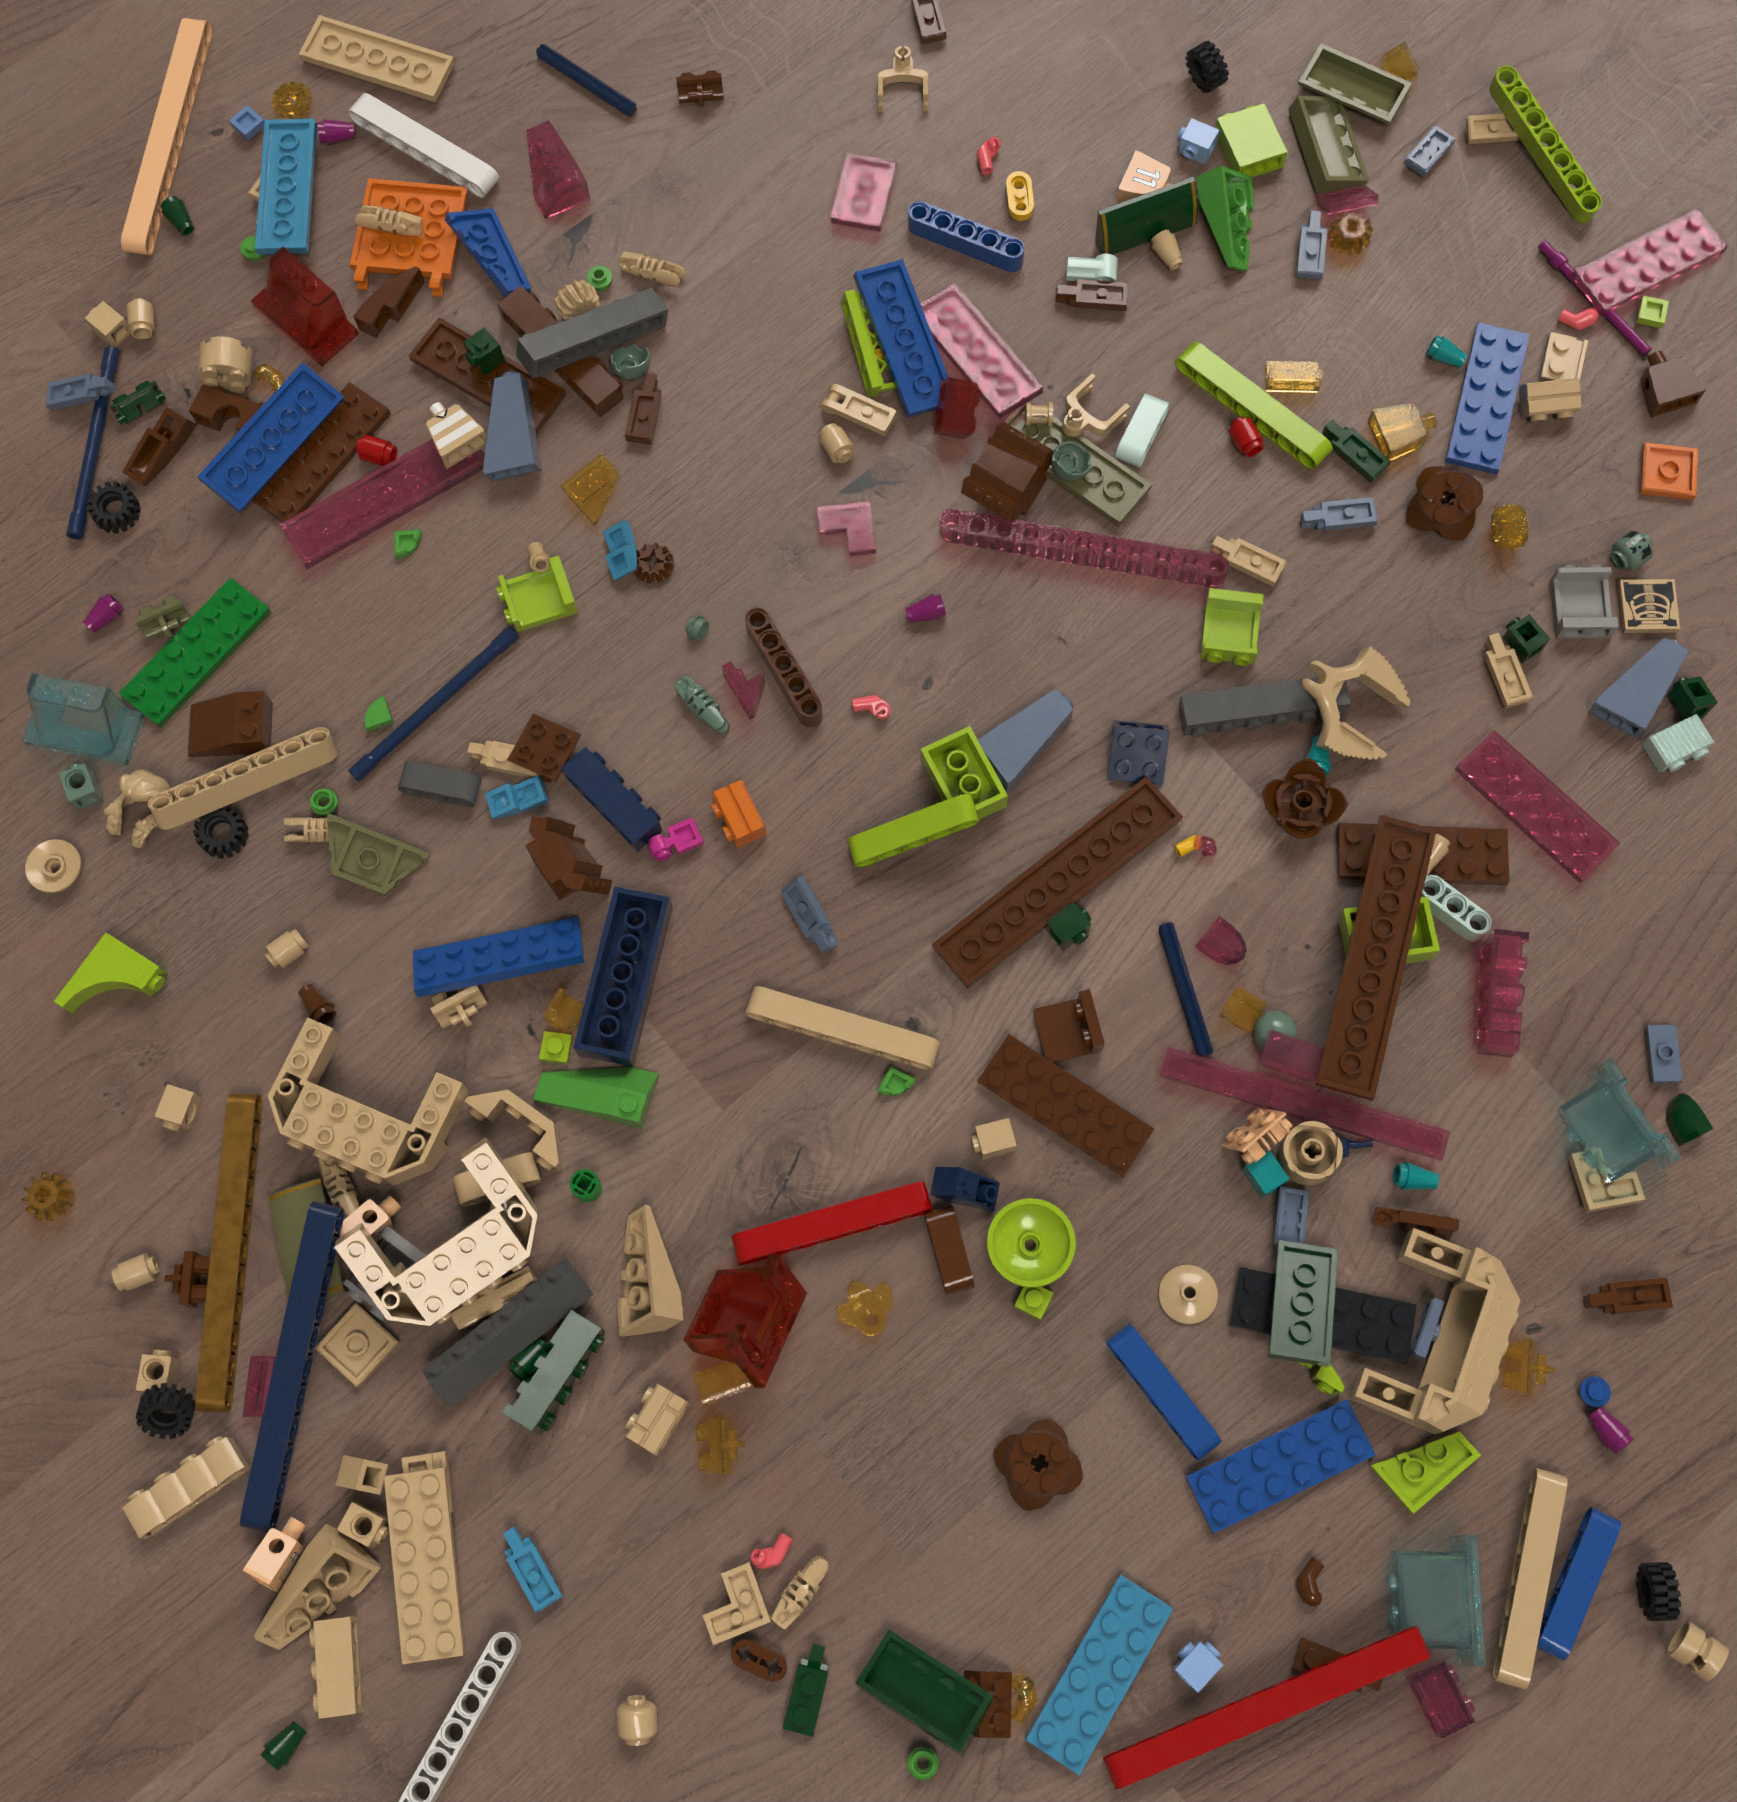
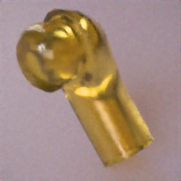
M268 364L258 365L254 371V376L258 381L264 382L268 380L271 382L273 393L284 383L282 373Z
M1018 1674L1012 1681V1687L1017 1690L1019 1703L1011 1717L1024 1725L1038 1699L1033 1680L1028 1676Z

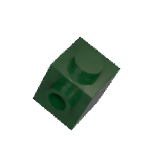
M485 327L463 342L467 351L464 354L467 361L472 367L476 366L484 376L505 362L499 343Z
M1073 902L1047 922L1046 931L1064 951L1075 943L1077 946L1089 937L1091 917L1083 907L1078 908Z

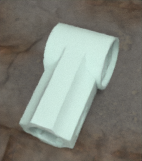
M1101 254L1095 259L1068 257L1066 281L1083 279L1117 282L1118 258L1112 254Z

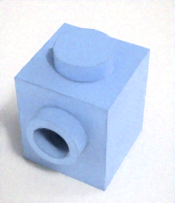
M1191 119L1187 128L1183 126L1177 138V141L1180 142L1178 153L1184 155L1187 159L1196 160L1206 165L1216 147L1219 129Z
M1197 1641L1194 1645L1188 1642L1177 1654L1180 1660L1172 1669L1194 1692L1199 1693L1220 1670L1223 1664L1218 1660L1221 1654L1208 1641L1205 1645Z

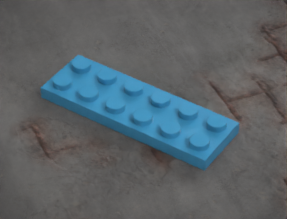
M315 119L265 120L255 240L257 255L309 254L317 123Z
M1120 1574L1025 1740L1080 1775L1174 1608Z

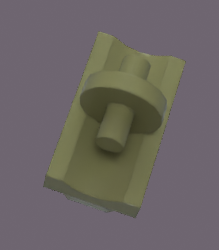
M172 595L164 599L162 602L163 606L156 609L147 606L139 610V616L134 619L147 641L164 633L168 639L173 638L172 630L185 625L191 619L180 598L177 599Z

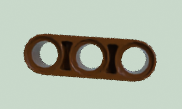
M953 1205L925 1212L924 1216L946 1295L975 1288Z

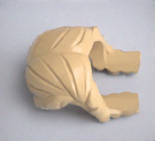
M144 769L136 770L131 774H123L119 781L122 793L104 809L105 815H108L106 828L110 835H121L123 807L134 802H149L154 795L170 789L168 782ZM152 814L136 822L131 836L132 846L144 847L149 834L158 827Z

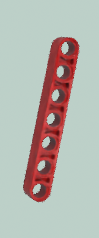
M924 1181L741 1231L733 1234L731 1239L738 1265H747L921 1216L925 1212L932 1211L933 1208Z

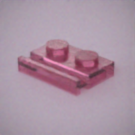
M1366 185L1317 195V206L1328 214L1379 204L1378 194H1374V191Z

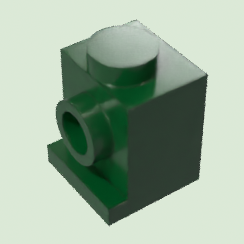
M1530 614L1523 619L1517 617L1505 627L1507 631L1503 636L1520 657L1519 661L1522 664L1544 650L1550 640V637Z
M1701 676L1679 679L1673 684V689L1668 693L1682 715L1680 721L1688 719L1695 714L1700 719H1703L1718 703Z

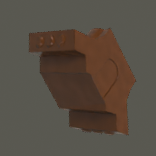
M1004 422L999 423L996 426L994 437L988 438L985 449L978 460L972 464L970 476L963 479L961 493L1009 521L1018 519L1020 515L1025 516L1047 480L1046 471L1051 465L1053 450Z
M532 816L529 832L535 840L525 845L558 900L561 901L570 894L579 891L609 895L612 880L600 878L603 865H598L584 845L585 839L573 837L575 825L550 817Z

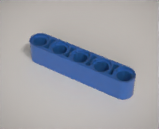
M916 201L909 206L908 228L914 235L1008 272H1016L1023 266L1024 244L1018 238L926 202Z
M1130 1323L1106 1341L1107 1346L1197 1461L1222 1443L1221 1438Z
M1592 1506L1585 1513L1544 1611L1537 1644L1538 1649L1562 1661L1570 1654L1620 1532L1622 1524L1620 1520Z

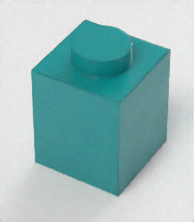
M1266 1151V1154L1256 1163L1246 1164L1241 1170L1261 1199L1277 1190L1280 1186L1285 1185L1290 1179L1271 1151Z

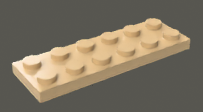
M321 15L318 16L299 52L302 61L435 103L455 65L453 56Z
M442 1467L384 1476L402 1664L464 1656L466 1653L447 1468Z

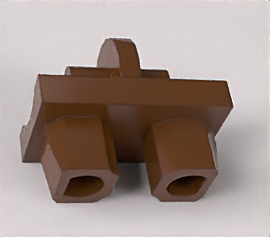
M716 70L707 71L703 75H694L691 72L682 73L681 77H676L679 103L699 102V106H704V101L724 99L722 76Z
M185 1251L183 1264H175L174 1275H165L164 1282L173 1283L172 1294H180V1305H186L188 1308H197V1304L205 1303L207 1285H199L200 1274L209 1273L210 1257L202 1256L195 1251Z

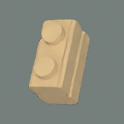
M1579 378L1526 383L1519 386L1521 417H1530L1531 422L1547 420V415H1556L1557 419L1571 418L1574 412L1582 408Z
M657 1384L654 1389L649 1387L641 1400L644 1406L639 1415L634 1413L625 1426V1429L628 1430L625 1437L659 1457L690 1403Z

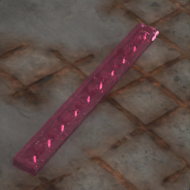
M1168 1047L1159 1076L1266 1109L1282 1111L1289 1116L1306 1121L1321 1122L1339 1131L1439 1161L1444 1158L1450 1131Z

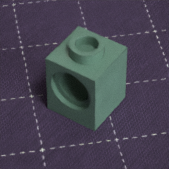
M85 763L72 765L66 771L59 773L68 802L78 811L104 801L95 773ZM85 781L82 787L77 788L80 782Z

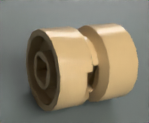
M1688 1620L1672 1636L1667 1647V1654L1682 1665L1690 1664V1670L1708 1682L1723 1667L1729 1654V1648L1713 1637L1706 1639L1705 1632Z

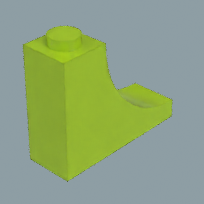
M105 932L54 1002L73 1014L88 999L109 990L132 989L151 997L154 992L162 988L168 973Z

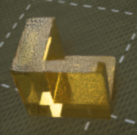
M1406 42L1382 55L1381 63L1386 72L1406 81H1410L1418 76L1419 66Z
M1237 986L1219 1017L1246 1033H1250L1267 1003Z
M559 988L542 1017L549 1025L572 1035L581 1020L584 1004L568 996L564 989Z

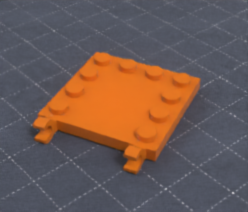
M368 178L363 205L398 210V212L403 211L422 217L423 232L420 236L399 235L397 233H390V231H378L358 225L349 264L351 270L355 271L353 280L358 282L357 290H368L369 272L399 275L416 266L420 268L423 277H430L429 289H433L432 296L443 297L444 279L452 280L460 241L445 221L446 213L466 211L469 196L468 188Z

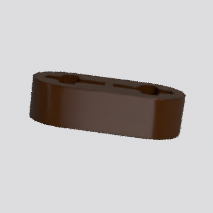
M740 1640L732 1648L731 1658L734 1664L762 1679L775 1682L782 1679L787 1673L788 1666L784 1656L752 1640ZM746 1645H749L751 1647L750 1653L759 1658L757 1662L747 1659L745 1663L740 1662L741 1656L737 1653V1650L739 1648L744 1649ZM774 1658H777L779 1660L778 1666L782 1670L780 1673L775 1672L773 1676L768 1675L769 1669L760 1664L761 1660L764 1659L772 1662Z

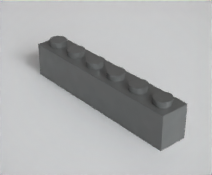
M652 288L638 291L626 298L615 300L610 304L594 308L584 314L570 317L563 322L549 325L542 330L523 335L517 340L516 357L533 379L666 327L668 308Z
M1317 677L1307 678L1317 683ZM1302 679L1181 695L1178 705L1184 736L1192 735L1193 737H1202L1209 732L1216 731L1225 734L1233 732L1238 728L1255 730L1268 724L1284 726L1291 721L1298 720L1302 723H1308L1321 718V713L1316 700L1302 687ZM1346 680L1336 698L1340 717L1347 713L1351 705Z
M565 1258L536 1282L530 1284L518 1296L504 1304L491 1317L481 1322L468 1335L458 1340L441 1356L431 1361L422 1371L430 1386L451 1407L510 1361L511 1358L519 1354L565 1318L571 1310H575L594 1294Z

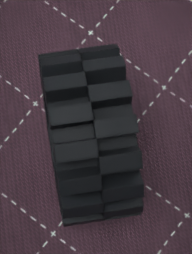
M1204 41L1189 50L1185 56V59L1188 61L1186 62V67L1190 69L1188 73L1192 75L1193 83L1196 82L1198 89L1201 88V91L1206 93L1226 83L1228 80L1227 75H1229V71L1225 69L1228 66L1223 61L1225 59L1224 56L1219 54L1220 49H1215V44L1213 42L1210 43V41Z
M113 481V486L109 482L104 483V488L98 485L96 487L98 492L96 493L92 490L90 493L93 499H87L89 504L87 511L97 526L108 533L112 530L114 534L119 533V528L123 532L127 531L125 526L128 524L132 528L135 525L132 520L138 521L139 516L137 513H141V508L138 506L140 503L132 491L125 484L122 483L120 485L116 481ZM111 502H123L118 512L110 515L105 513L106 507Z
M228 806L222 807L205 816L198 817L201 820L200 822H194V826L197 828V830H193V835L196 837L195 841L212 857H215V855L219 859H224V855L228 858L233 857L232 851L238 854L241 851L238 847L240 845L245 847L246 845L244 838L249 836V833L246 831L248 826L233 808L230 809ZM220 823L229 824L231 832L228 837L221 841L212 839L211 832L216 825Z
M161 1383L160 1388L156 1384L152 1385L151 1390L147 1388L141 1396L136 1413L138 1427L142 1426L141 1430L144 1433L149 1430V1436L151 1437L159 1434V1439H165L166 1435H169L170 1439H175L176 1433L179 1436L184 1435V1432L190 1428L195 1411V1400H192L193 1395L191 1393L186 1394L187 1389L183 1387L177 1390L176 1384H172L171 1388L167 1387V1383ZM157 1409H166V1410H170V1411H172V1412H174V1413H171V1414L163 1413V1412H160V1411L157 1410Z
M1669 1562L1641 1563L1638 1566L1639 1572L1636 1575L1638 1578L1636 1587L1639 1588V1592H1637V1595L1641 1600L1639 1604L1643 1608V1615L1646 1616L1648 1621L1677 1620L1680 1615L1678 1607H1681V1601L1679 1600L1681 1592L1678 1591L1677 1587L1679 1582L1675 1579L1676 1572L1672 1570L1673 1566Z

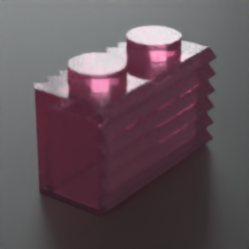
M1437 1661L1406 1677L1436 1737L1445 1738L1475 1722L1472 1716L1475 1708L1466 1694L1461 1695L1456 1685L1460 1680L1451 1664L1446 1666L1444 1661Z

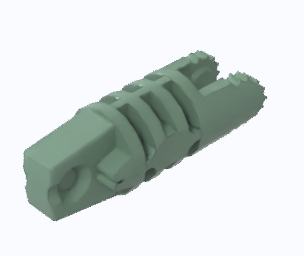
M687 675L677 681L674 687L693 714L702 723H708L718 734L728 733L729 723L719 712L720 706L708 692Z

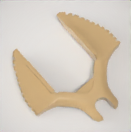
M1370 646L1360 650L1355 661L1346 666L1333 668L1317 660L1312 661L1308 665L1316 673L1317 683L1303 678L1301 685L1316 700L1320 709L1323 726L1316 743L1317 747L1354 758L1376 760L1386 757L1387 753L1377 747L1373 741L1347 723L1339 721L1340 714L1336 703V698L1344 681L1355 678L1390 703L1409 707L1410 698L1406 696L1408 693L1407 690H1404L1405 686L1401 684V680L1398 678L1397 673L1395 674L1391 664H1388L1389 661L1385 660V657L1381 656V653L1377 652V650H1373V647Z

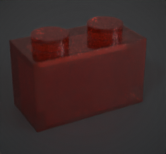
M947 377L940 382L934 434L965 439L974 433L977 425V418L974 417L975 407L978 406L980 401V391H977L978 382Z

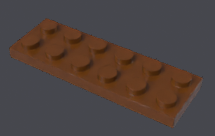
M439 317L409 354L410 360L490 408L494 378L502 377L506 372H520L528 382L537 434L565 398V390L541 376L532 379L523 365L504 354L505 362L484 376L476 366L472 367L464 355L467 351L463 342L471 337V335Z
M350 382L340 392L344 396V401L252 500L253 503L289 528L295 524L356 454L358 440L365 435L372 436L391 414L387 407Z
M1339 823L1337 825L1338 879L1364 880L1377 824ZM1425 826L1436 829L1437 834L1450 842L1449 852L1430 871L1429 875H1436L1451 884L1508 885V829Z
M1010 1034L1007 1035L977 1081L1122 1178L1154 1131V1128Z

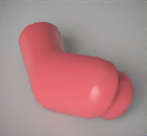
M991 137L985 141L977 151V158L983 175L993 172L991 160L1001 147V142L996 137Z
M1588 308L1574 314L1563 309L1557 321L1576 330H1582L1594 325L1598 321V311L1595 308Z
M877 695L852 699L854 712L868 710L879 719L887 718L891 712L889 704Z
M780 1532L773 1547L753 1550L750 1556L751 1562L759 1569L780 1565L793 1539Z

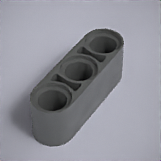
M405 762L398 790L415 797L465 807H474L482 779L466 772L416 762Z

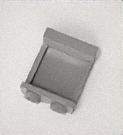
M1565 565L1556 569L1550 579L1556 639L1612 637L1618 628V618L1612 617L1608 583V579L1612 574L1611 567H1603L1601 565H1591L1588 567Z
M386 1226L381 1232L380 1236L383 1239L378 1246L393 1267L402 1262L407 1269L426 1256V1254L390 1227ZM355 1275L351 1280L346 1279L343 1282L349 1288L346 1293L360 1304L365 1300L372 1306L369 1310L372 1314L382 1321L385 1319Z

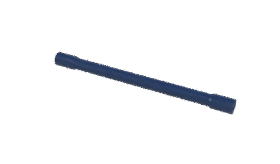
M104 348L100 367V377L105 376L112 383L120 357V351L117 348ZM99 395V399L95 400L73 511L70 514L66 533L67 537L74 540L83 539L87 519V499L90 498L110 395Z
M510 626L503 630L491 641L487 648L370 753L364 755L348 772L358 782L364 779L377 767L381 760L498 655L504 653L519 639L518 634Z

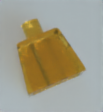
M1407 403L1372 409L1368 425L1380 452L1393 462L1421 448L1428 436L1427 430L1436 428L1437 421L1433 413L1420 416L1416 405Z

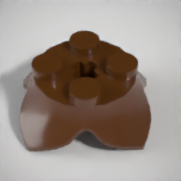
M1431 466L1425 468L1416 481L1417 493L1410 500L1407 507V524L1419 531L1438 530L1448 540L1463 541L1474 527L1475 512L1483 500V487L1481 483L1469 474L1453 471L1447 467ZM1443 495L1452 498L1451 506H1447V503L1443 505L1440 502Z
M1311 758L1294 764L1284 779L1269 781L1262 791L1265 807L1276 819V823L1286 833L1298 839L1314 837L1321 828L1337 821L1348 806L1347 799L1341 791L1327 786L1326 775L1322 767ZM1299 800H1304L1305 808L1298 805Z
M1052 1420L1036 1421L1029 1425L1025 1432L1005 1437L994 1449L996 1467L1009 1480L1011 1496L1024 1511H1032L1044 1507L1055 1495H1066L1072 1492L1083 1480L1081 1462L1070 1450L1064 1430ZM1038 1456L1044 1457V1462H1047V1469L1042 1468L1040 1473L1034 1471L1035 1466L1031 1465V1459H1037Z

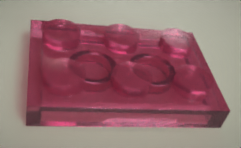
M847 153L831 214V223L881 232L897 162Z

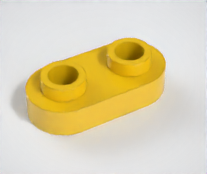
M1013 172L1006 180L1008 212L1014 220L1025 221L1033 215L1034 211L1032 181L1030 176L1024 172Z

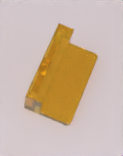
M1266 362V391L1319 392L1323 380V372L1319 370L1317 362Z

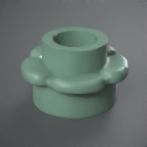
M702 615L695 618L691 617L685 627L689 639L701 641L708 632L709 622L704 620Z

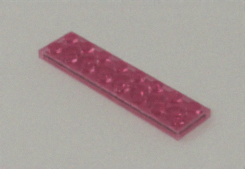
M431 439L281 523L280 527L305 568L309 569L483 470L485 454L479 449L446 469L434 441Z

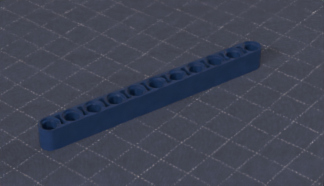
M312 1202L307 1212L241 1512V1527L268 1532L271 1528L275 1529L279 1518L337 1252L334 1246L336 1240L340 1238L344 1220L343 1207Z

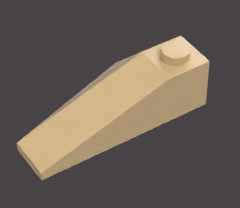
M644 1205L628 1215L624 1252L628 1254L626 1270H621L620 1280L625 1281L623 1298H618L617 1304L619 1336L623 1337L666 1331L684 1320L681 1291L652 1210L649 1205Z
M325 1524L305 1548L255 1632V1640L275 1649H282L310 1629L311 1622L325 1612L327 1615L331 1614L337 1609L336 1605L349 1595L353 1598L359 1594L381 1569L380 1565L354 1539L337 1531L336 1528Z

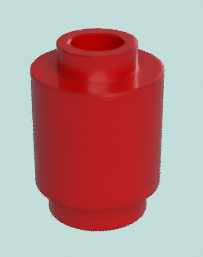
M1239 417L1230 424L1231 427L1228 433L1240 454H1244L1246 458H1251L1264 449V439L1251 418Z
M365 435L358 440L356 445V453L362 461L382 467L387 465L393 466L396 461L398 449L390 441Z

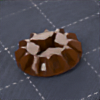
M655 542L654 545L644 544L643 548L636 550L637 570L633 573L639 580L649 584H656L666 580L671 575L674 569V559L666 546L662 547ZM655 555L659 563H655L652 571H650L649 564L646 561H651V558Z

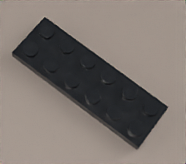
M1243 1267L1239 1268L1229 1327L1270 1335L1274 1274ZM1336 1287L1332 1349L1405 1365L1408 1364L1417 1305Z

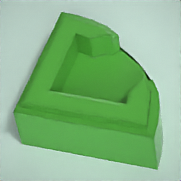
M420 529L394 531V555L396 559L405 558L418 548L422 540Z
M384 696L375 700L366 712L365 728L368 732L394 723Z
M890 1066L877 1093L884 1096L901 1095L915 1084L916 1079Z

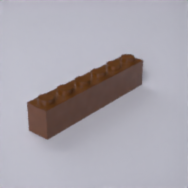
M521 285L497 303L501 318L520 337L558 323L553 312L549 308L544 309L540 305L537 296L532 291L527 292ZM589 356L554 370L599 417H602L624 399L621 381L614 374L610 376L606 372L604 364L597 357L593 359Z

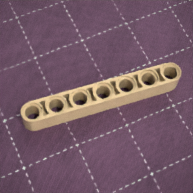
M314 728L158 793L149 800L148 807L158 827L163 830H169L327 764L337 757V749L327 728Z
M760 986L753 987L745 1011V1015L758 1021L923 1070L933 1069L940 1047V1041L930 1036Z
M1538 1468L1533 1470L1529 1482L1493 1667L1494 1681L1524 1690L1528 1688L1532 1676L1568 1485L1566 1476Z

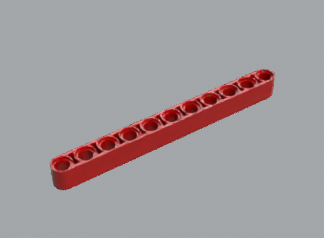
M1418 1625L1115 1751L1103 1757V1761L1114 1788L1117 1790L1429 1659L1431 1654Z

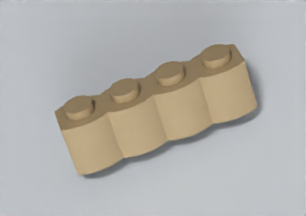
M222 1436L214 1438L206 1444L207 1449L198 1456L192 1454L179 1463L181 1467L171 1474L170 1471L161 1474L154 1479L155 1485L149 1490H138L127 1498L129 1502L122 1509L139 1539H148L157 1534L170 1523L192 1510L199 1503L208 1499L250 1469L233 1438H222Z

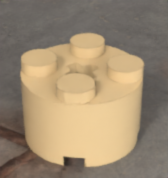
M211 337L208 343H205V340L200 343L197 376L205 386L211 388L217 386L223 390L242 394L251 383L253 350L250 346L246 349L241 346L240 340L230 337Z
M1307 1121L1294 1127L1283 1139L1278 1153L1279 1163L1288 1177L1294 1182L1302 1185H1316L1326 1181L1338 1168L1343 1156V1147L1339 1137L1335 1135L1329 1126L1317 1121ZM1308 1148L1311 1149V1154L1315 1155L1313 1159L1309 1158V1155L1305 1153Z

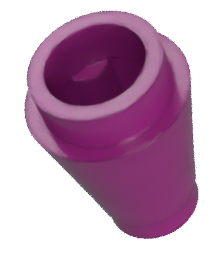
M323 119L324 122H317L320 143L330 145L355 138L353 123Z
M107 593L104 597L100 596L83 623L95 633L98 629L100 630L121 616L120 612L124 608L114 597Z
M931 594L905 608L909 623L939 620L941 616L947 615L941 594L935 596Z
M1603 1407L1588 1417L1606 1449H1611L1614 1454H1617L1634 1440L1629 1434L1631 1431L1605 1411Z

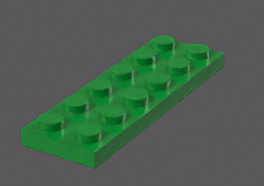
M230 577L119 694L161 728L268 617L271 610Z

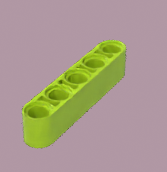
M962 794L848 838L847 842L854 866L864 867L972 827L979 823V818L972 795Z

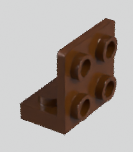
M1090 989L1079 991L1077 999L1034 1009L1033 1014L1044 1056L1051 1062L1055 1063L1102 1052L1105 1043Z

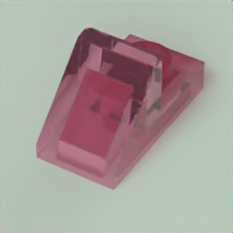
M731 661L721 667L726 682L749 719L755 718L765 686L764 674L761 673L747 681L740 667L735 669Z

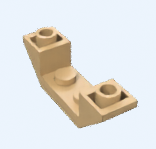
M509 1090L468 1096L464 1102L470 1107L468 1113L480 1122L485 1118L493 1123L507 1105L504 1110L517 1120L521 1116L528 1120L530 1123L527 1127L539 1136L545 1133L532 1150L538 1156L536 1162L548 1171L552 1167L558 1172L563 1169L557 1126Z

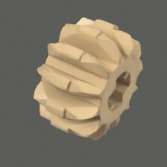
M584 279L579 282L573 280L570 285L565 284V288L559 290V296L554 299L557 312L564 320L589 312L600 305L597 291Z

